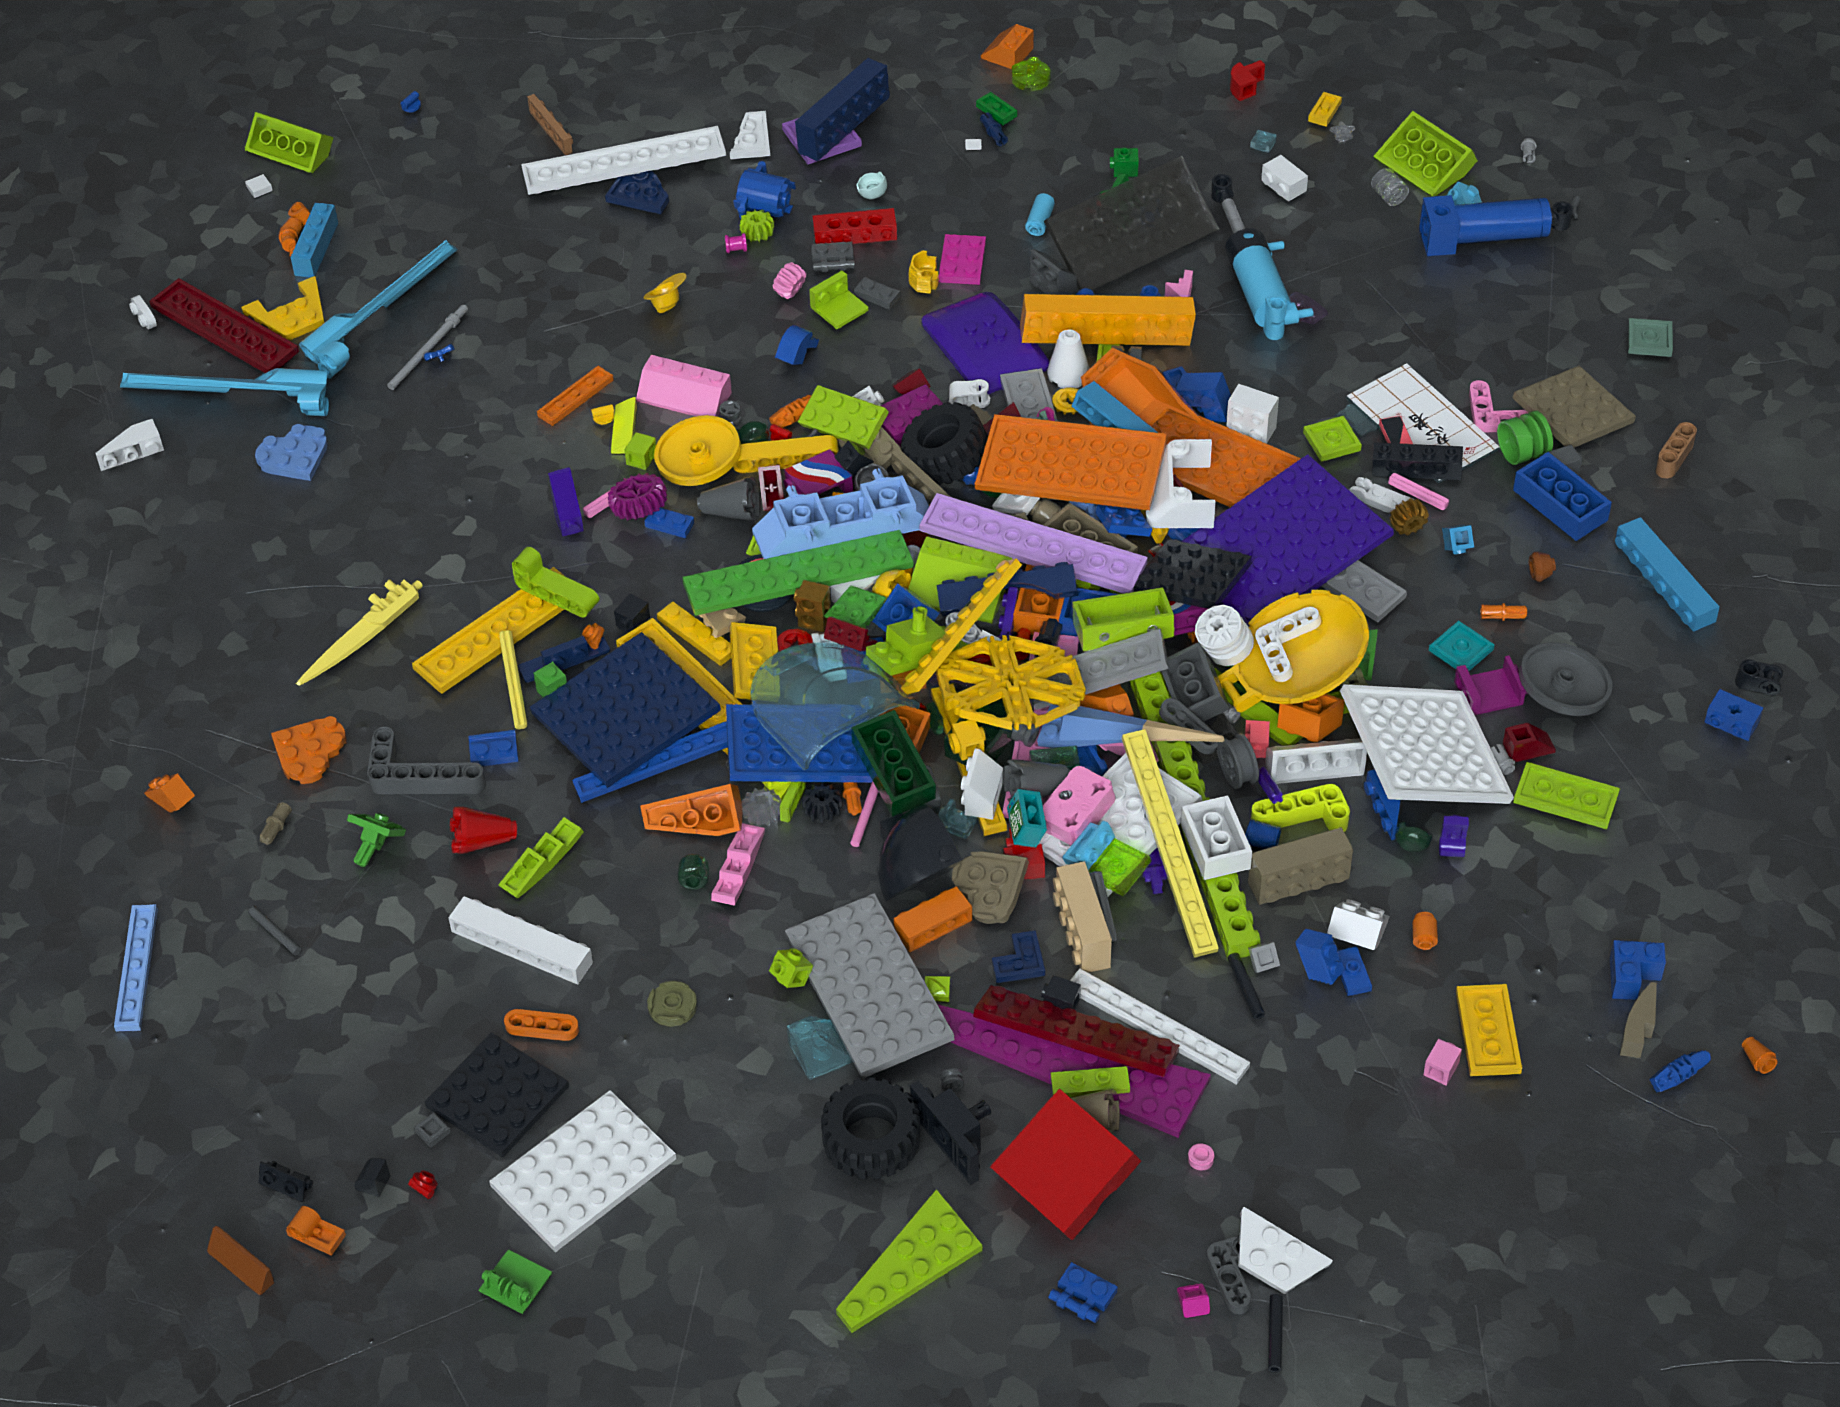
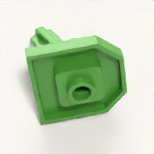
M375 813V816L348 814L347 821L364 827L360 838L363 843L354 858V863L358 866H367L375 849L380 851L387 837L405 835L406 829L389 821V816L385 814Z

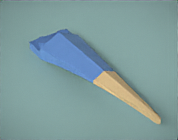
M1050 704L1048 712L1059 706ZM1080 706L1077 710L1044 724L1037 742L1038 746L1055 749L1123 743L1121 739L1123 734L1146 729L1149 741L1223 742L1224 737L1222 735Z

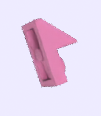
M1185 270L1184 277L1179 278V283L1166 282L1165 297H1190L1193 271Z

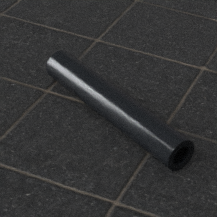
M1232 953L1227 958L1253 1018L1261 1019L1265 1016V1011L1239 953Z
M1280 1294L1270 1295L1268 1370L1273 1373L1282 1370L1283 1296Z

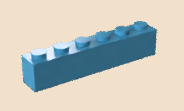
M1641 517L1618 526L1615 538L1617 547L1623 550L1630 562L1635 564L1641 571L1643 577L1650 581L1656 592L1663 596L1668 602L1669 607L1676 611L1684 624L1688 625L1694 632L1716 622L1720 608L1719 605Z

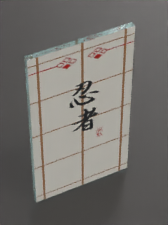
M1407 363L1346 396V399L1380 430V419L1401 416L1413 444L1463 446L1462 470L1498 451L1500 448ZM1434 479L1438 483L1444 481L1442 479Z

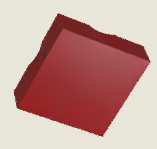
M1059 1088L990 1167L1069 1239L1073 1240L1097 1213L1102 1202L1119 1188L1141 1163V1160Z

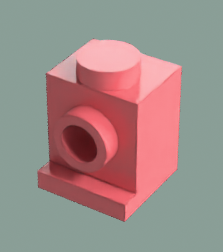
M1246 720L1245 736L1249 740L1256 758H1266V751L1269 747L1270 721Z

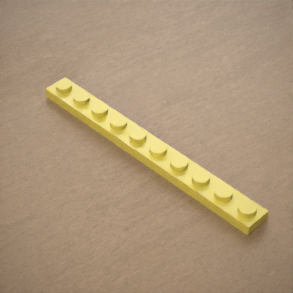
M1146 729L1123 734L1121 739L1193 956L1195 958L1218 952L1219 947Z

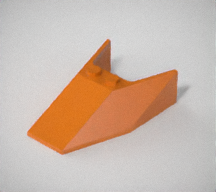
M1113 347L1081 376L1083 387L1095 381L1150 426L1167 411H1173L1198 423L1202 420L1155 366Z

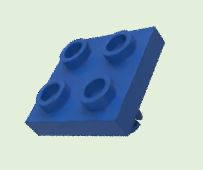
M1097 505L1095 513L1108 533L1119 534L1125 539L1127 535L1150 537L1152 527L1139 509Z

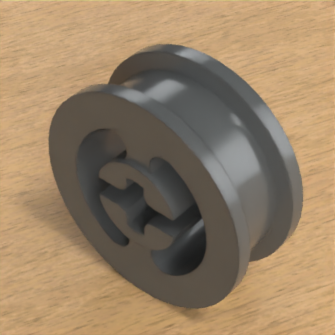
M1238 733L1235 734L1234 739L1227 740L1224 738L1223 742L1217 743L1220 766L1232 788H1241L1242 783L1245 782L1251 784L1258 782L1259 768L1257 759L1249 740L1244 734Z

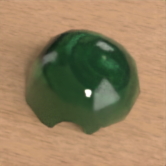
M750 421L737 430L741 444L765 442L769 438V430L766 423L759 421Z
M1405 822L1398 823L1395 833L1397 843L1401 848L1410 852L1426 850L1433 835L1430 834L1429 836L1427 832L1420 828L1406 827Z

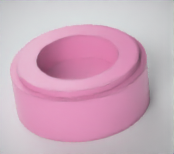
M1203 1143L1193 1145L1188 1152L1190 1166L1196 1170L1209 1169L1214 1163L1213 1149Z

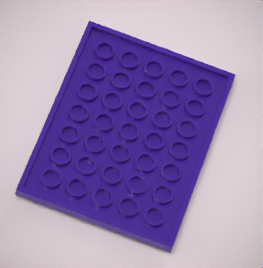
M1307 454L1214 518V528H1200L1181 542L1199 544L1209 548H1220L1224 551L1240 552L1244 555L1252 556V564L1220 604L1233 607L1249 627L1248 623L1269 604L1298 592L1299 595L1311 593L1312 590H1316L1392 537L1394 531L1393 528Z

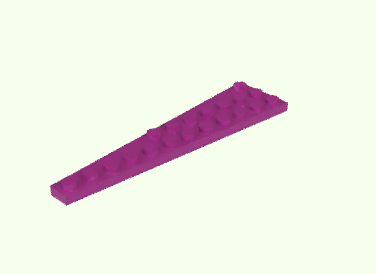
M937 1004L954 1033L955 1040L951 1041V1043L1048 1084H1051V1072L1127 1066L975 1018L973 1013ZM1172 1064L1165 1077L1127 1066L1130 1093L1113 1095L1114 1101H1119L1120 1114L1179 1138L1211 1079V1074Z

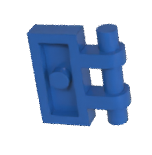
M1071 1262L1058 1281V1288L1063 1290V1292L1060 1293L1052 1289L1048 1298L1056 1302V1306L1062 1309L1067 1308L1077 1313V1317L1084 1321L1088 1319L1096 1323L1100 1313L1093 1309L1097 1308L1104 1312L1116 1295L1118 1286ZM1075 1296L1085 1303L1081 1304L1072 1298Z

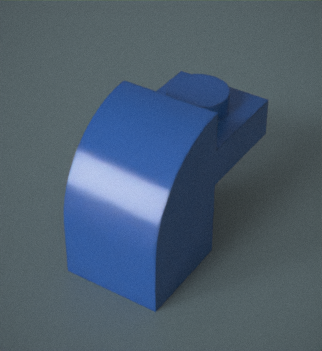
M792 325L782 336L775 358L792 365L803 364L807 348H817L819 339L812 337L813 333L811 331Z

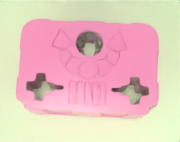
M1074 767L1043 805L1047 827L1046 833L1072 845L1090 822L1097 824L1114 804L1116 797L1111 781L1091 772L1085 767Z

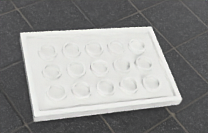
M1126 753L1103 775V777L1111 781L1116 799L1097 825H1100L1102 821L1108 822L1115 838L1088 870L1089 873L1095 871L1102 872L1107 897L1157 848ZM1159 769L1177 825L1181 823L1182 806L1202 802V797L1191 788ZM1045 833L1039 844H1042L1044 856L1058 866L1068 865L1062 857L1071 845Z
M609 1090L489 1182L495 1192L556 1253L675 1161L676 1153Z

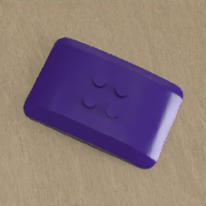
M982 292L922 317L921 323L923 328L965 381L985 380L989 385L987 394L1002 389L1001 374L1041 368L1043 372L1048 370L1050 362L1037 343H1022L1020 321L994 293Z

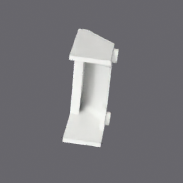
M1177 439L1166 445L1150 511L1146 510V520L1151 527L1214 528L1215 500H1192V493L1189 489L1174 487L1173 468H1210L1212 439Z

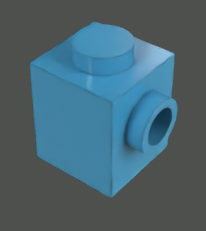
M1463 524L1442 528L1445 550L1452 551L1453 554L1466 553L1468 548H1474L1471 525Z

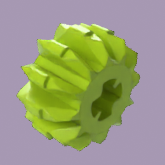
M754 209L753 212L747 211L746 215L741 216L739 225L741 234L745 233L746 239H750L751 242L754 240L758 242L762 239L767 240L768 237L773 235L774 221L770 213H764L763 209L760 211Z

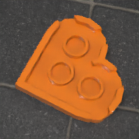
M333 716L316 719L271 733L285 776L289 780L291 778L300 781V784H309L320 780L327 767H330L329 759L337 756L339 750L347 743L345 729Z

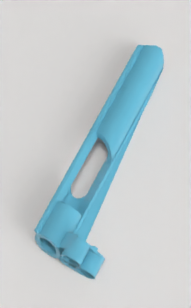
M276 368L254 380L123 373L120 388L227 393L230 388L286 391L288 396L298 397L297 403H300L301 412L306 415L327 416L329 411V400L325 397L328 371Z

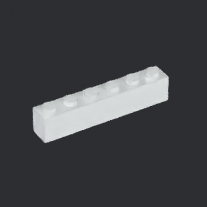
M464 896L448 917L451 932L577 985L593 963L591 948L587 945L571 941L562 934L549 932L540 925L535 926L525 922L520 917L508 915L499 908L486 906L477 899L472 900Z

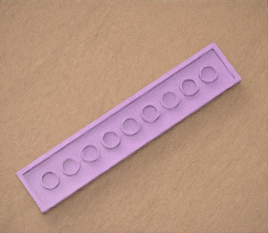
M936 493L919 525V529L922 532L977 549L998 553L1012 559L1017 558L1019 562L1032 566H1046V568L1055 567V564L1060 562H1068L1074 566L1076 579L1123 594L1134 591V586L1139 576L1143 573L1148 559L1146 556Z

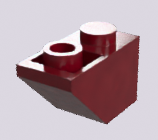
M1530 723L1505 728L1502 745L1508 756L1515 762L1556 752L1547 732Z

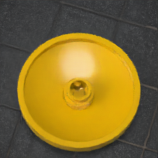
M709 415L695 416L676 423L660 437L655 447L654 459L660 474L668 481L683 486L702 485L720 478L734 466L741 452V441L736 428L727 420Z

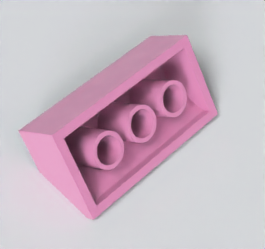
M651 355L642 370L636 401L692 416L709 415L718 417L720 405L727 401L732 393L730 374Z

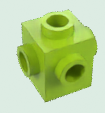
M790 948L777 951L769 972L786 988L805 986L813 965L803 956L801 951Z

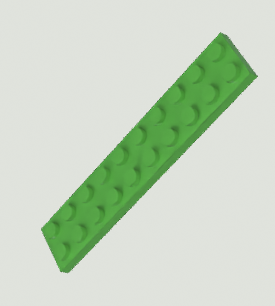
M896 530L684 576L683 585L696 616L792 595L797 588H800L803 580L832 586L878 576L889 570L913 568V559L901 531Z

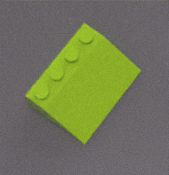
M1414 111L1408 115L1373 156L1383 165L1431 197L1437 196L1463 178L1478 161L1472 149Z
M926 536L919 552L908 590L917 594L935 610L940 611L937 585L942 584V581H965L964 578L970 576L985 578L988 574L997 571L995 568L1003 560L1009 561L1012 558ZM1006 589L1000 591L978 618L979 621L993 623Z

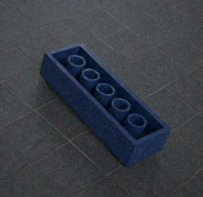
M867 58L795 121L798 153L818 162L880 105L887 101L890 97L887 65Z

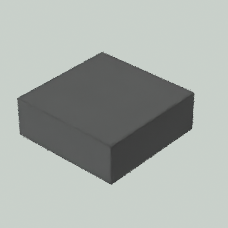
M432 1113L414 1127L415 1133L430 1148L451 1133L450 1128L435 1113Z

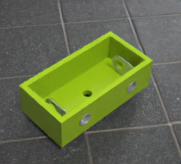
M1163 588L1072 602L1073 625L1083 651L1097 649L1157 629H1161L1164 639L1174 637V614Z

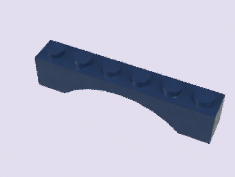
M1060 562L1055 564V567L1046 568V566H1035L1032 570L1024 572L1023 569H1018L1002 589H1009V587L1033 589L1045 593L1054 599L1078 596L1074 566L1068 562ZM990 573L985 578L970 576L964 578L965 581L959 582L945 580L942 581V584L937 585L942 616H948L953 612H960L964 607L968 606L971 603L970 598L984 587L983 582L995 573Z

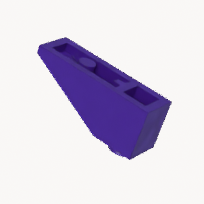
M570 467L549 472L554 514L562 537L584 531Z

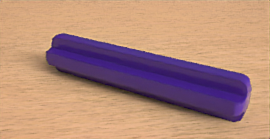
M1265 767L1259 769L1258 782L1273 804L1281 803L1283 801L1282 791Z

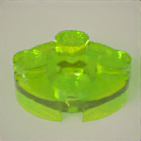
M1030 57L1028 60L1021 61L1012 66V82L1019 89L1025 90L1026 87L1031 88V91H1037L1049 84L1051 70L1038 57Z

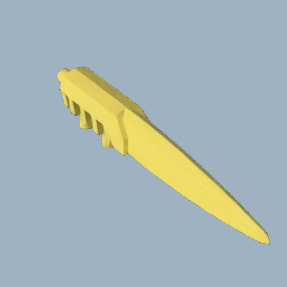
M388 580L384 585L389 590L386 598H380L373 593L368 599L374 604L371 610L337 640L303 674L296 684L302 685L330 669L385 629L419 599L417 591L423 587L422 583L416 580L411 585L403 580L399 586L393 581Z

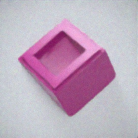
M1202 1283L1177 1288L1182 1313L1185 1318L1210 1313L1209 1296Z

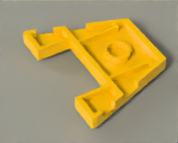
M315 276L298 283L299 290L304 297L297 298L295 301L279 306L272 311L267 312L259 300L241 307L242 313L245 316L253 317L255 322L264 324L269 330L289 341L318 329L325 323Z

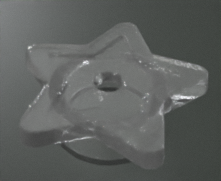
M1341 121L1338 126L1330 127L1329 131L1334 133L1336 140L1343 142L1353 139L1352 132L1355 130V126H1346Z

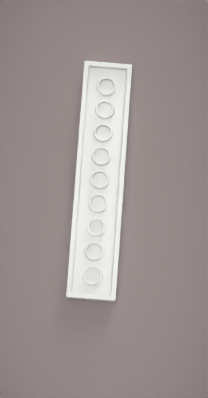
M718 126L525 163L521 164L528 195L651 170H659L671 166H679L691 162L715 159L726 156V151Z

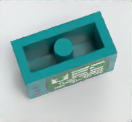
M1017 789L1007 806L1014 845L1036 848L1047 831L1040 792Z

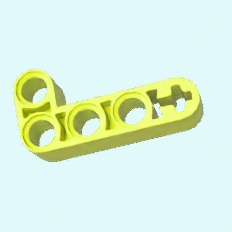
M1326 784L1282 795L1283 801L1281 803L1273 804L1268 798L1257 801L1252 805V820L1282 828L1323 818L1329 831L1342 827L1345 832L1348 828L1350 809L1341 789L1334 784Z

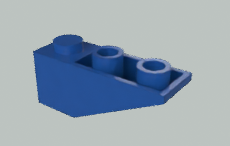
M1375 769L1367 771V779L1364 782L1365 793L1372 798L1373 809L1381 817V825L1384 832H1388L1391 840H1395L1401 800L1388 799Z

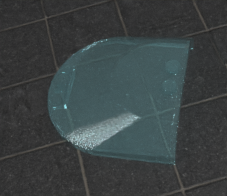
M834 643L801 644L774 654L757 670L751 685L752 709L758 721L803 770L809 768L811 760L828 742L849 731L851 727L866 722L895 707L910 706L919 709L920 703L911 694L907 695L901 689L902 685L866 656L865 653Z

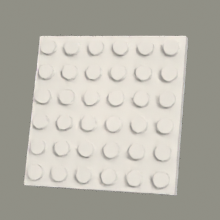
M1345 684L1342 686L1340 693L1388 799L1511 803L1514 796L1463 691Z

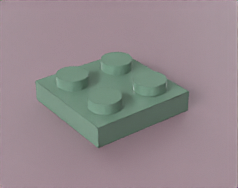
M1629 318L1628 354L1672 357V321Z

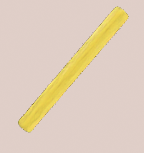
M510 630L501 631L499 638L514 726L517 730L527 728V718L512 632Z

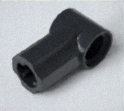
M1051 618L1043 621L1039 636L1036 637L1035 641L1057 646L1063 628L1062 624L1056 619Z

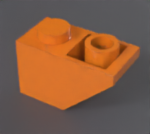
M178 773L170 776L165 774L161 778L160 776L156 777L148 784L150 788L144 792L148 798L168 812L178 811L195 796Z

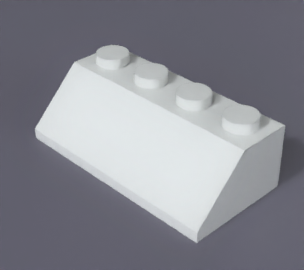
M1361 738L1274 746L1267 748L1265 763L1276 784L1361 776L1365 772L1367 751Z

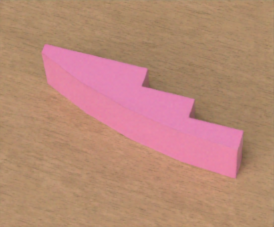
M742 823L741 831L736 833L727 850V859L719 871V880L712 891L711 901L735 906L751 872L765 833V828Z

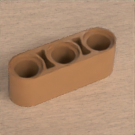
M1689 422L1680 423L1660 451L1655 470L1659 477L1665 479L1672 478L1692 450L1697 433V428L1694 424Z

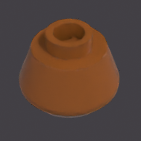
M1533 552L1529 556V570L1532 578L1537 582H1541L1552 576L1553 571L1556 570L1555 559L1551 558L1547 553Z

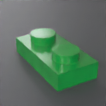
M992 92L976 100V107L984 113H991L994 120L1001 125H1005L1017 117V110Z

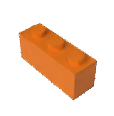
M956 886L950 890H944L938 896L928 901H923L908 911L901 912L894 918V929L910 953L971 922L972 905Z

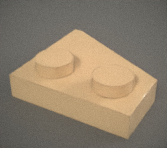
M734 608L699 615L703 618V622L707 627H712V635L715 638L730 632L731 622L745 623L746 619L744 615L737 612Z

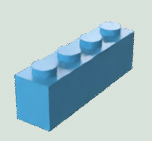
M314 204L290 257L295 276L310 278L316 276L338 225L335 205Z
M1095 381L1077 391L1072 407L1095 426L1158 433Z

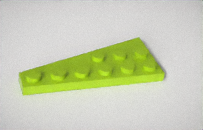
M936 1189L836 1308V1313L849 1331L853 1333L981 1252L982 1244Z

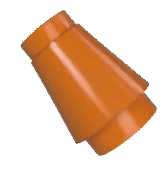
M1748 1037L1743 1041L1742 1048L1756 1071L1766 1074L1776 1067L1778 1061L1774 1052L1754 1037Z

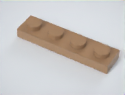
M535 94L527 96L529 112L565 156L571 154L573 139L570 133L565 132L561 122L556 121L552 111L546 109L542 100H539Z

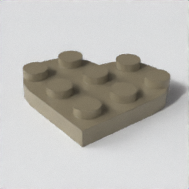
M983 851L971 852V856L965 857L953 868L952 881L955 887H958L972 905V916L976 920L985 924L1005 923L1016 906L1029 861L1026 857Z

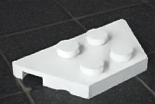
M1243 1207L1241 1210L1238 1267L1281 1293L1286 1294L1298 1284L1305 1282L1319 1271L1329 1267L1332 1263V1259L1249 1209Z

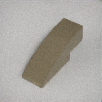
M1651 982L1642 991L1629 1013L1621 1042L1620 1055L1640 1058L1644 1046V1037L1652 1038L1656 1017L1657 982Z

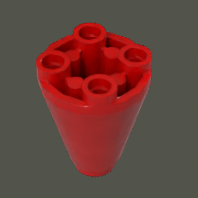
M464 806L453 807V818H450V832L455 833V839H452L451 843L452 853L465 854L516 839V820H510L508 817Z

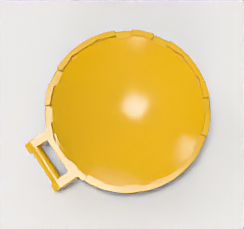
M1312 590L1311 593L1299 595L1297 592L1287 595L1266 606L1250 620L1248 624L1254 637V645L1250 654L1242 662L1220 674L1218 679L1222 688L1226 690L1234 702L1233 706L1237 712H1244L1262 700L1276 704H1294L1320 697L1342 684L1359 666L1369 642L1367 619L1356 602L1343 594L1339 596L1331 594L1329 590ZM1303 608H1316L1321 617L1319 627L1282 643L1293 669L1292 677L1285 682L1275 681L1256 640V631L1266 624ZM1286 625L1283 631H1290L1294 625ZM1266 635L1264 638L1268 644L1271 640L1269 635ZM1273 650L1268 656L1275 657L1280 651ZM1281 663L1277 665L1279 672H1283L1284 669ZM1237 681H1239L1246 690V693L1242 696H1240L1236 688L1233 686V684Z

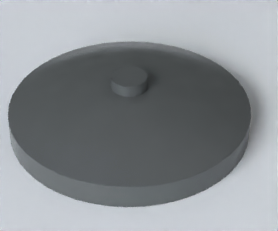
M1557 642L1538 644L1525 653L1519 667V678L1526 692L1542 706L1561 714L1584 716L1598 712L1606 705L1612 692V680L1604 665L1590 653L1573 645Z

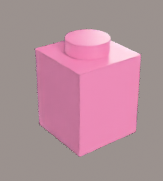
M1438 1039L1425 1062L1423 1075L1447 1086L1459 1064L1462 1049L1456 1047L1453 1043Z

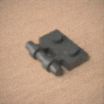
M852 242L811 244L813 271L822 270V272H828V270L835 269L846 271V269L855 268Z

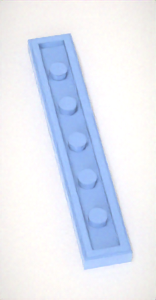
M156 904L132 905L114 1022L115 1031H141L158 912Z

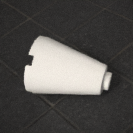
M1068 329L1062 331L1058 336L1047 375L1049 381H1054L1060 388H1078L1082 386L1081 376L1090 368L1079 333Z

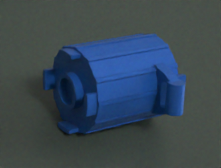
M764 161L758 162L756 169L748 168V170H745L738 184L736 200L733 201L735 209L738 210L740 220L741 216L746 215L747 211H754V209L756 211L763 209L764 213L769 212L770 216L778 218L783 217L785 213L790 214L793 205H789L791 189H796L795 182L790 181L788 178L767 174Z

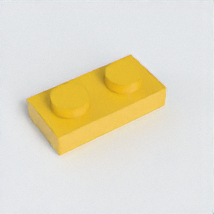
M1323 92L1310 112L1308 121L1327 127L1341 105L1342 97Z

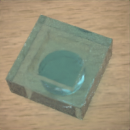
M1258 130L1251 140L1250 148L1269 153L1276 142L1277 135Z

